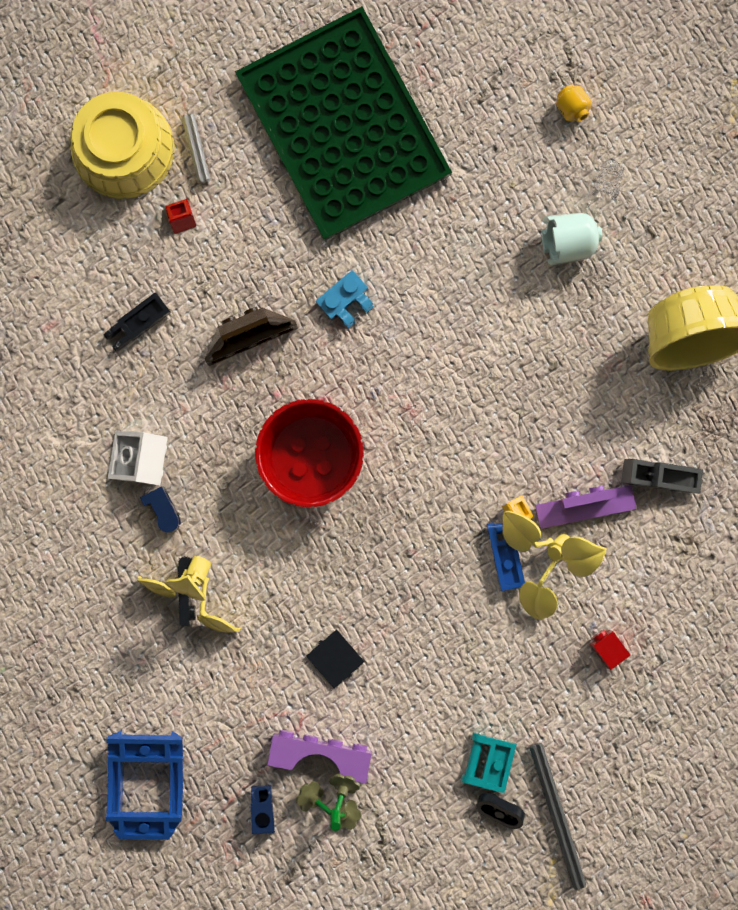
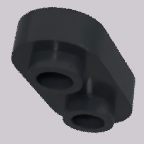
M484 793L478 798L476 809L484 817L510 829L522 827L525 812L518 805L512 804L493 793Z

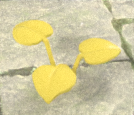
M505 511L503 514V535L510 547L517 551L526 552L531 546L537 548L548 545V556L553 560L539 580L538 585L532 581H526L519 591L521 605L530 616L539 620L548 618L556 612L558 599L551 589L542 586L556 563L560 560L567 561V568L573 575L586 577L595 572L601 565L606 554V548L595 545L584 538L569 537L565 534L559 535L554 541L549 538L547 541L536 542L541 538V531L531 519L512 511Z
M193 556L188 570L185 569L179 579H168L165 584L152 579H142L141 576L137 577L138 582L160 596L174 598L176 597L175 592L201 601L200 616H197V620L204 626L225 633L239 632L241 629L235 628L225 620L208 615L205 612L206 589L209 578L206 576L212 564L207 559ZM201 583H202V592H201V590L197 587V586H200Z

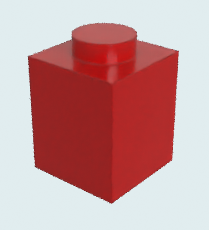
M603 629L592 637L594 641L589 644L604 665L610 670L631 656L612 630L606 632Z

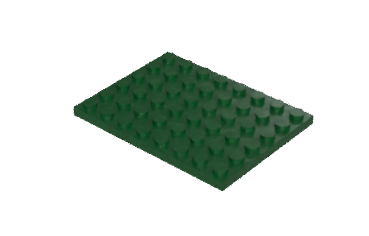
M363 6L235 71L243 90L324 241L452 175L447 161Z

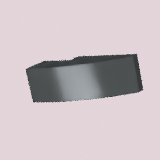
M624 459L621 483L700 494L703 469L662 462Z

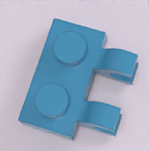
M353 270L316 300L317 305L331 321L338 317L348 329L355 323V319L346 308L354 301L366 313L374 307L372 301L364 294L368 287Z

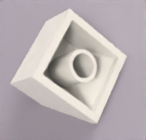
M115 431L108 479L160 486L168 437L145 432Z

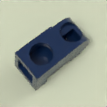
M161 486L140 497L145 507L151 505L158 517L157 524L161 531L172 533L179 529L181 519L165 487Z
M251 786L252 834L275 833L272 786Z

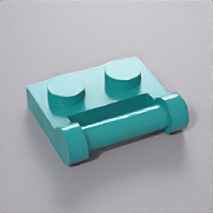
M473 732L471 737L473 744L466 771L461 777V782L505 794L517 744ZM487 744L490 746L482 778L475 777L482 745Z

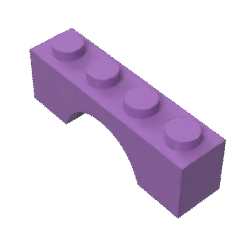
M279 730V733H274L267 766L292 770L302 758L308 755L319 754L330 758L337 765L340 774L352 776L356 782L366 784L372 754L371 750H367L368 746L353 743L352 747L344 746L343 741L328 739V742L318 741L319 737L304 734V737L301 738L294 736V732Z

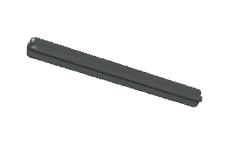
M536 743L530 746V751L570 880L575 890L586 887V881L542 743Z

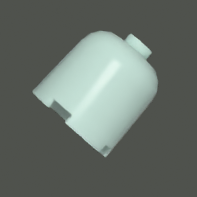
M588 214L551 215L543 218V222L546 223V229L541 230L543 251L544 253H549L551 258L548 259V264L556 265L584 260L596 253L599 241H602V230L600 227H597L594 219Z

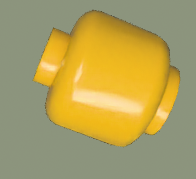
M568 85L558 93L556 106L565 120L581 122L589 116L592 101L581 86Z

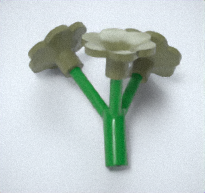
M335 774L334 777L330 778L329 783L338 790L336 806L332 810L321 802L324 791L318 782L312 781L309 785L304 784L300 788V794L296 797V803L300 805V809L308 811L310 808H321L330 816V827L333 831L343 828L348 830L354 829L357 821L362 817L361 811L357 809L356 801H346L343 799L346 798L347 793H355L356 790L360 789V783L356 782L352 776Z

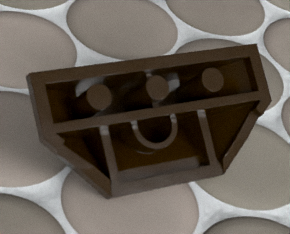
M250 308L244 312V316L237 319L233 316L222 321V325L216 329L205 356V361L208 366L219 363L298 329L295 320L268 309Z

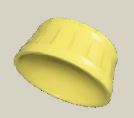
M124 92L104 93L89 100L75 116L71 128V156L81 179L97 193L115 199L135 198L141 196V194L148 193L157 184L159 185L172 165L175 144L172 130L163 115L148 102Z
M716 285L693 287L672 294L653 306L648 312L647 318L650 365L653 368L665 371L686 370L709 365L737 354L738 296L733 290L726 286Z

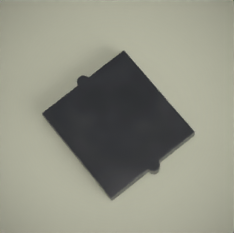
M337 629L326 639L320 640L319 645L306 655L333 688H336L347 677H352V673L365 662Z

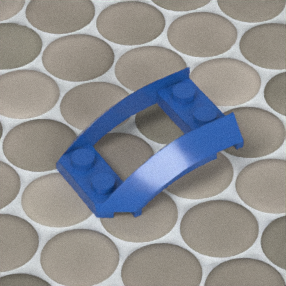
M123 730L108 736L106 821L111 823L114 828L113 831L119 839L169 840L182 821L183 738L174 731H172L171 735L123 734ZM124 762L170 763L169 812H122Z

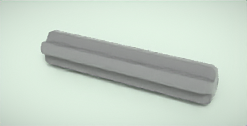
M186 114L182 116V121L196 178L199 184H206L210 182V175L194 114Z

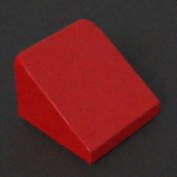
M188 199L165 206L169 223L175 234L196 227Z

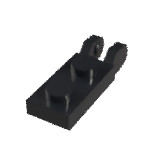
M155 292L117 320L118 323L107 330L103 336L108 340L113 338L122 329L127 335L112 346L117 352L168 316L171 311Z
M184 556L178 561V579L183 575L185 569L188 570L192 558ZM178 593L180 625L191 626L192 620H196V606L191 605L190 597Z

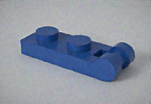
M487 523V531L500 590L520 588L525 583L519 552L510 547L506 540L498 541L497 534L503 533V523Z

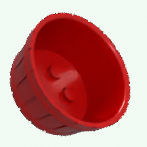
M318 399L296 400L288 405L285 404L273 412L274 414L270 415L263 424L262 430L258 434L257 447L255 448L257 469L267 488L281 500L300 507L323 506L334 502L346 494L356 482L362 469V459L364 458L362 437L351 417L346 412L341 411V408Z

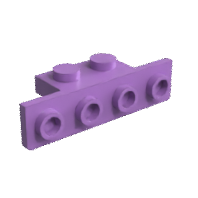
M603 485L589 488L590 493L580 495V491L565 493L566 498L535 505L539 526L543 529L636 509L632 486L604 490Z

